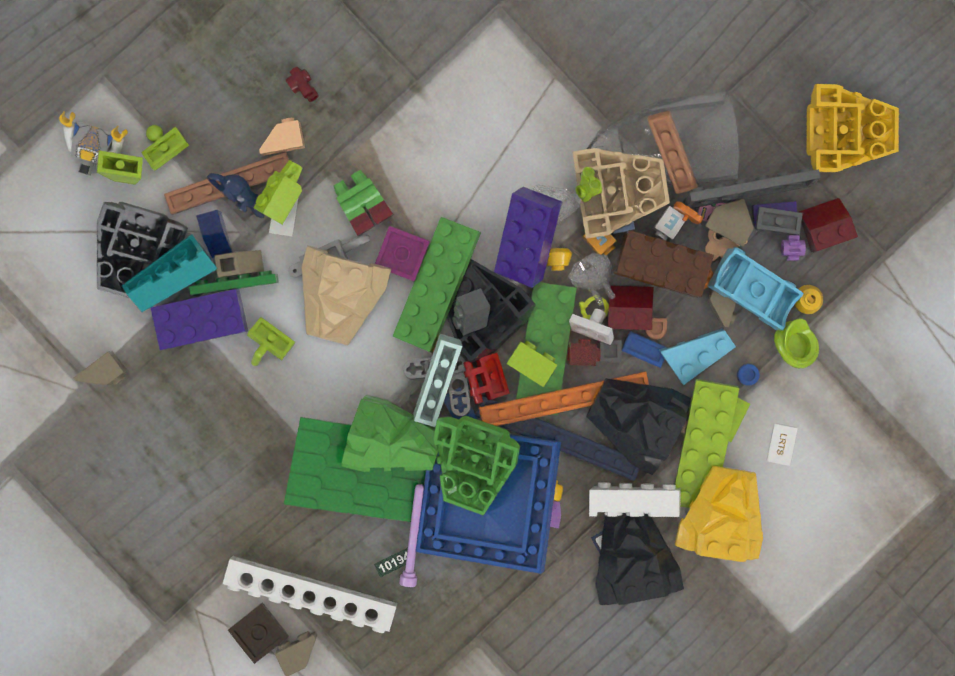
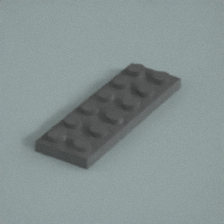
M804 168L798 170L796 174H790L787 171L777 174V177L769 178L768 175L755 178L756 181L748 182L747 179L735 181V185L726 186V183L714 185L713 189L705 190L704 187L692 189V193L688 194L683 203L693 209L807 188L820 179L819 169L811 170V168Z

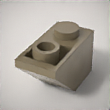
M261 250L215 255L216 267L218 268L217 275L220 278L264 271Z
M710 288L707 301L721 327L729 328V325H733L736 312H734V309L738 303L728 297H723Z
M309 631L297 636L298 640L292 643L288 640L278 646L279 649L276 651L275 656L285 676H290L306 668L317 638L316 631L311 634Z

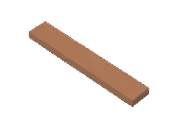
M287 152L220 175H239L252 188L266 183L274 171L280 173L289 161ZM207 179L164 194L171 215L225 197Z

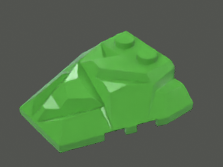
M365 395L360 400L348 433L347 445L341 466L362 472H370V468H384V471H391V468L403 467L405 471L433 470L438 454V445H434L435 427L414 421V415L388 400Z
M462 416L459 420L453 417L437 419L434 445H438L439 451L437 463L441 464L442 470L440 482L443 500L480 515L486 513L517 465L520 445L515 439L510 438L508 430L469 416Z

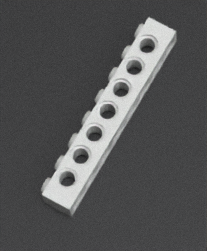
M235 556L229 559L223 584L228 585L227 588L230 590L240 591L242 589L248 591V595L253 597L266 596L269 597V601L274 603L287 602L290 603V607L295 609L308 608L311 613L316 615L329 614L332 619L337 621H343V619L352 621L351 624L358 627H364V625L371 626L373 631L379 633L390 631L397 603ZM250 573L253 577V582H245L243 574ZM263 580H272L274 587L272 589L266 588ZM284 586H293L295 593L292 595L286 594ZM306 591L314 592L315 599L312 601L307 600L304 593ZM333 597L336 600V605L328 606L325 603V598ZM354 603L357 606V611H347L346 604ZM368 609H375L378 616L376 618H369L366 611Z

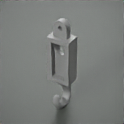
M363 235L344 244L337 239L319 247V249L328 251L330 255L348 259L347 252L369 242L371 238L369 235ZM305 254L299 256L300 262L289 267L290 276L299 277L302 275V264Z

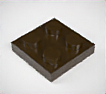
M263 602L228 629V632L254 664L289 637Z

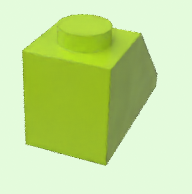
M99 150L96 173L114 182L136 185L141 179L143 157Z

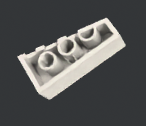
M598 482V486H594L589 490V516H597L598 512H605V515L617 517L622 515V513H626L630 517L644 516V514H648L650 517L680 516L681 488H676L674 484H663V488H654V484L648 483L641 484V487H632V483H619V486H611L609 482Z

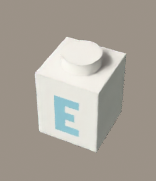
M671 206L667 207L653 227L657 231L655 235L665 241L667 239L673 240L685 223L682 220L684 215Z

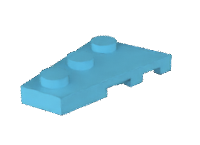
M721 328L698 336L696 339L687 342L683 341L669 348L659 349V351L680 382L685 385L736 346L726 331Z

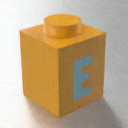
M585 234L582 236L598 256L602 253L606 256L615 248L613 244L616 242V239L611 234L587 239Z

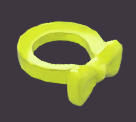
M592 296L585 302L580 301L579 306L583 318L590 319L591 315H587L585 309L594 300L603 303L604 312L607 316L609 312L607 301L600 296Z

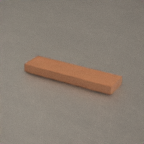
M670 110L648 116L649 125L675 193L679 194L697 188L696 179Z

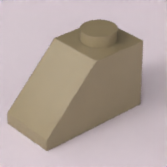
M108 351L73 378L79 382L100 385L114 384L116 386L125 379L123 375L128 370L113 351Z

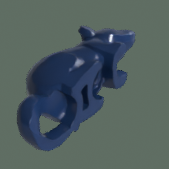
M210 173L206 177L227 199L233 202L237 201L235 206L245 213L247 211L246 207H249L256 217L264 218L263 213L253 208L259 195L251 191L250 186L243 177L236 174L222 176L215 173Z

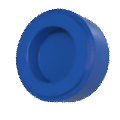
M744 364L737 371V378L744 385L750 386L759 380V370L752 364Z

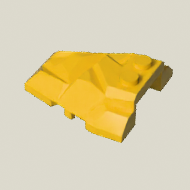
M815 84L811 94V104L807 107L806 147L807 155L811 156L813 170L819 169V172H838L899 152V108L876 99L871 100L863 97L858 92H850L837 84Z
M712 466L699 488L700 493L695 501L692 500L689 506L690 510L678 525L675 546L695 551L697 555L738 562H745L747 559H759L763 532L756 473Z

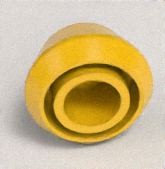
M551 248L547 266L551 267V271H563L564 266L569 265L572 252L567 248Z
M804 285L798 289L804 294L794 304L797 310L804 314L817 312L823 304L821 291L813 285Z

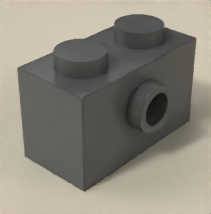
M481 288L457 297L456 306L454 307L455 313L452 319L456 329H460L462 335L487 326L490 305Z

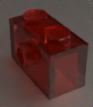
M578 339V343H568L567 364L596 366V361H600L601 349L597 348V344L591 343V339Z

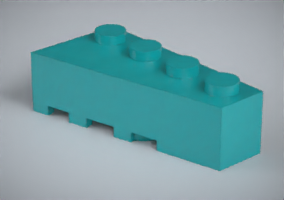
M191 234L123 284L122 287L133 303L143 312L218 268L194 235Z

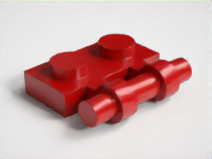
M498 352L477 360V368H473V364L470 361L463 363L465 368L464 375L465 378H468L471 388L469 390L470 396H473L475 404L484 402L482 393H486L488 400L510 394ZM477 374H480L483 386L481 387L478 385Z

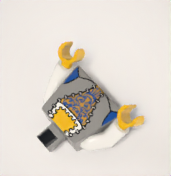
M63 111L59 120L63 124L68 151L72 157L81 160L78 172L91 176L93 166L98 162L99 150L121 154L123 138L128 134L126 129L120 134L118 132V125L112 131H107L77 121L74 124L72 122L75 119V113L71 112L70 119L65 116V111Z

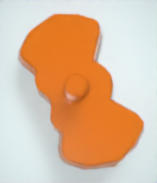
M680 201L674 204L673 208L684 215L682 219L684 222L687 219L698 225L702 222L703 217L698 215L689 206Z

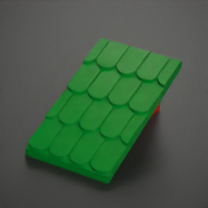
M300 417L285 494V505L411 522L415 486L422 484L424 487L426 470L405 471L403 467L391 468V471H384V468H370V472H362L342 467V459L351 425Z

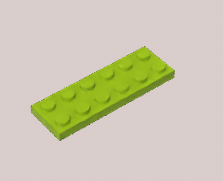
M695 379L674 483L676 488H681L680 507L690 508L692 500L695 501L700 493L699 488L712 466L723 467L739 393L738 386Z

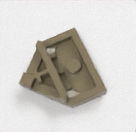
M744 199L715 207L705 224L706 228L741 247H744L754 228Z

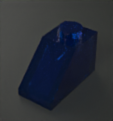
M214 210L196 215L203 240L211 258H215V255L233 253L222 212Z

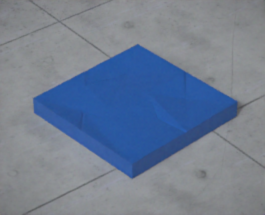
M510 434V438L515 439L520 445L517 465L484 515L443 500L440 482L442 470L441 464L437 463L436 458L433 470H426L416 552L539 574L543 573L546 563L561 442Z

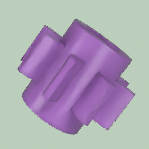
M787 235V240H782L781 255L787 256V261H797L799 256L805 255L806 244L805 240H799L800 235Z

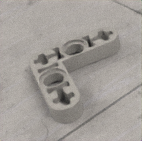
M459 355L457 361L462 362V365L458 366V370L453 372L449 384V395L452 412L456 416L462 417L469 414L471 405L468 381L464 375L465 368L463 363L465 361ZM432 357L408 360L403 366L405 376L410 380L425 379L426 374L422 375V370H418L415 372V375H411V372H407V369L411 367V364H414L416 368L422 367L421 363L425 362L424 368L427 373ZM455 380H462L465 386L462 391L453 390L452 384ZM466 393V397H462V402L464 405H467V408H464V412L459 413V410L455 409V406L458 405V398L453 399V395L460 396Z

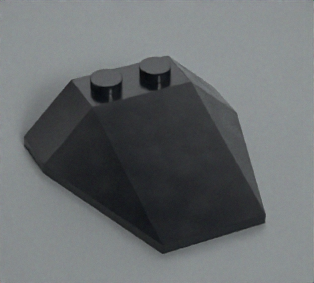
M470 259L448 313L447 320L454 338L461 340L462 353L473 363L495 352L527 322L536 304L522 288ZM481 288L490 305L487 326L462 335L460 329H456L452 319L455 313L454 307L456 306L457 297Z

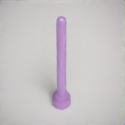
M422 484L415 486L406 568L403 574L400 575L399 584L405 587H415L417 584L414 565L424 490Z

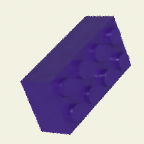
M522 187L512 193L494 269L495 273L531 288L543 280L562 201L526 187Z
M239 289L151 307L160 350L248 332Z

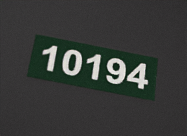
M408 548L374 564L380 578L406 565Z

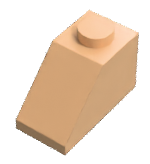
M294 118L282 119V123L276 124L259 149L260 154L266 156L305 148L300 122L294 120Z

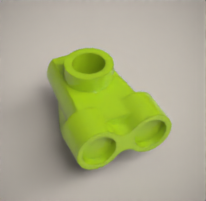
M591 167L583 169L580 176V184L575 187L577 196L583 202H588L593 196L602 193L601 181L594 177L595 171Z

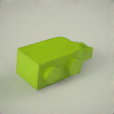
M289 160L280 173L274 171L273 175L268 178L267 185L262 194L257 197L253 208L283 225L302 192L301 185L297 181L303 168Z

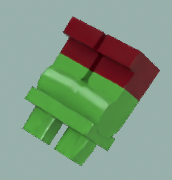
M361 170L351 175L356 186L350 190L344 180L334 185L338 196L336 199L357 236L375 227L365 211V207L377 225L394 215L371 179L367 178Z

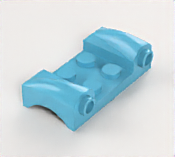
M737 247L727 249L707 285L723 297L730 298L759 317V320L773 329L782 331L785 328V322L791 308L804 294L796 288L795 284L781 279L746 256L745 252Z

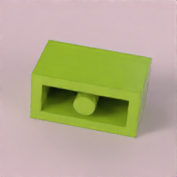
M527 340L525 343L520 341L507 364L544 387L557 367V364L554 363L555 358L546 352L543 355L535 351L537 346Z

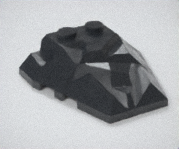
M103 202L97 219V289L128 297L122 285L182 242L188 227L178 221L169 219L165 214L125 202H119L118 204Z
M605 378L586 417L614 444L617 450L633 466L653 475L659 468L662 460L665 461L668 458L688 416L686 413L690 407L691 398L672 388Z
M622 513V515L617 517L604 516L601 552L595 583L600 605L635 603L666 597L670 593L684 589L680 567L652 517L648 516V514L630 517L626 513Z

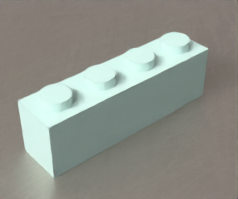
M443 334L439 335L413 413L414 421L433 427L436 426V421L462 349L461 340Z

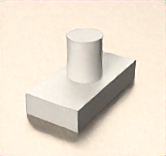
M594 309L589 320L572 314L569 320L571 331L611 345L614 339L612 328L602 325L606 313L602 310Z

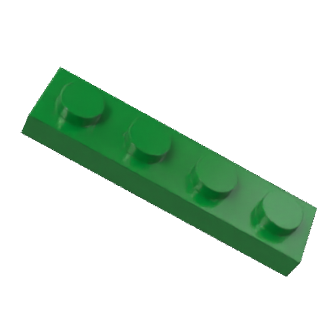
M271 270L259 272L257 277H251L250 274L237 275L238 279L229 280V277L216 278L215 283H208V280H200L195 282V286H189L190 295L279 283L278 274H272Z

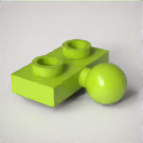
M151 125L146 130V137L154 143L141 153L151 168L156 171L187 148L189 144L176 127L163 136V130L160 126Z

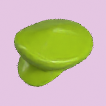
M799 318L794 321L785 322L783 331L776 330L774 343L779 354L787 364L794 368L803 369L816 361L819 354V343L806 320Z

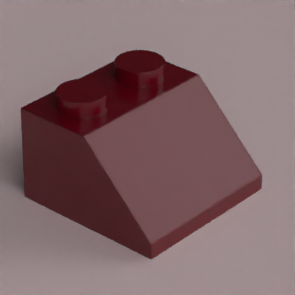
M840 198L799 211V213H803L801 223L811 252H816L858 237L852 218Z
M610 286L608 327L612 329L653 330L654 287Z

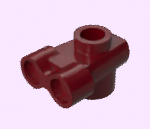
M293 68L290 71L291 76L286 79L291 90L295 94L300 91L309 102L316 100L319 95L309 82L312 80L306 69Z

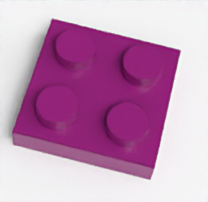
M389 226L375 264L391 268L390 273L415 282L430 241Z

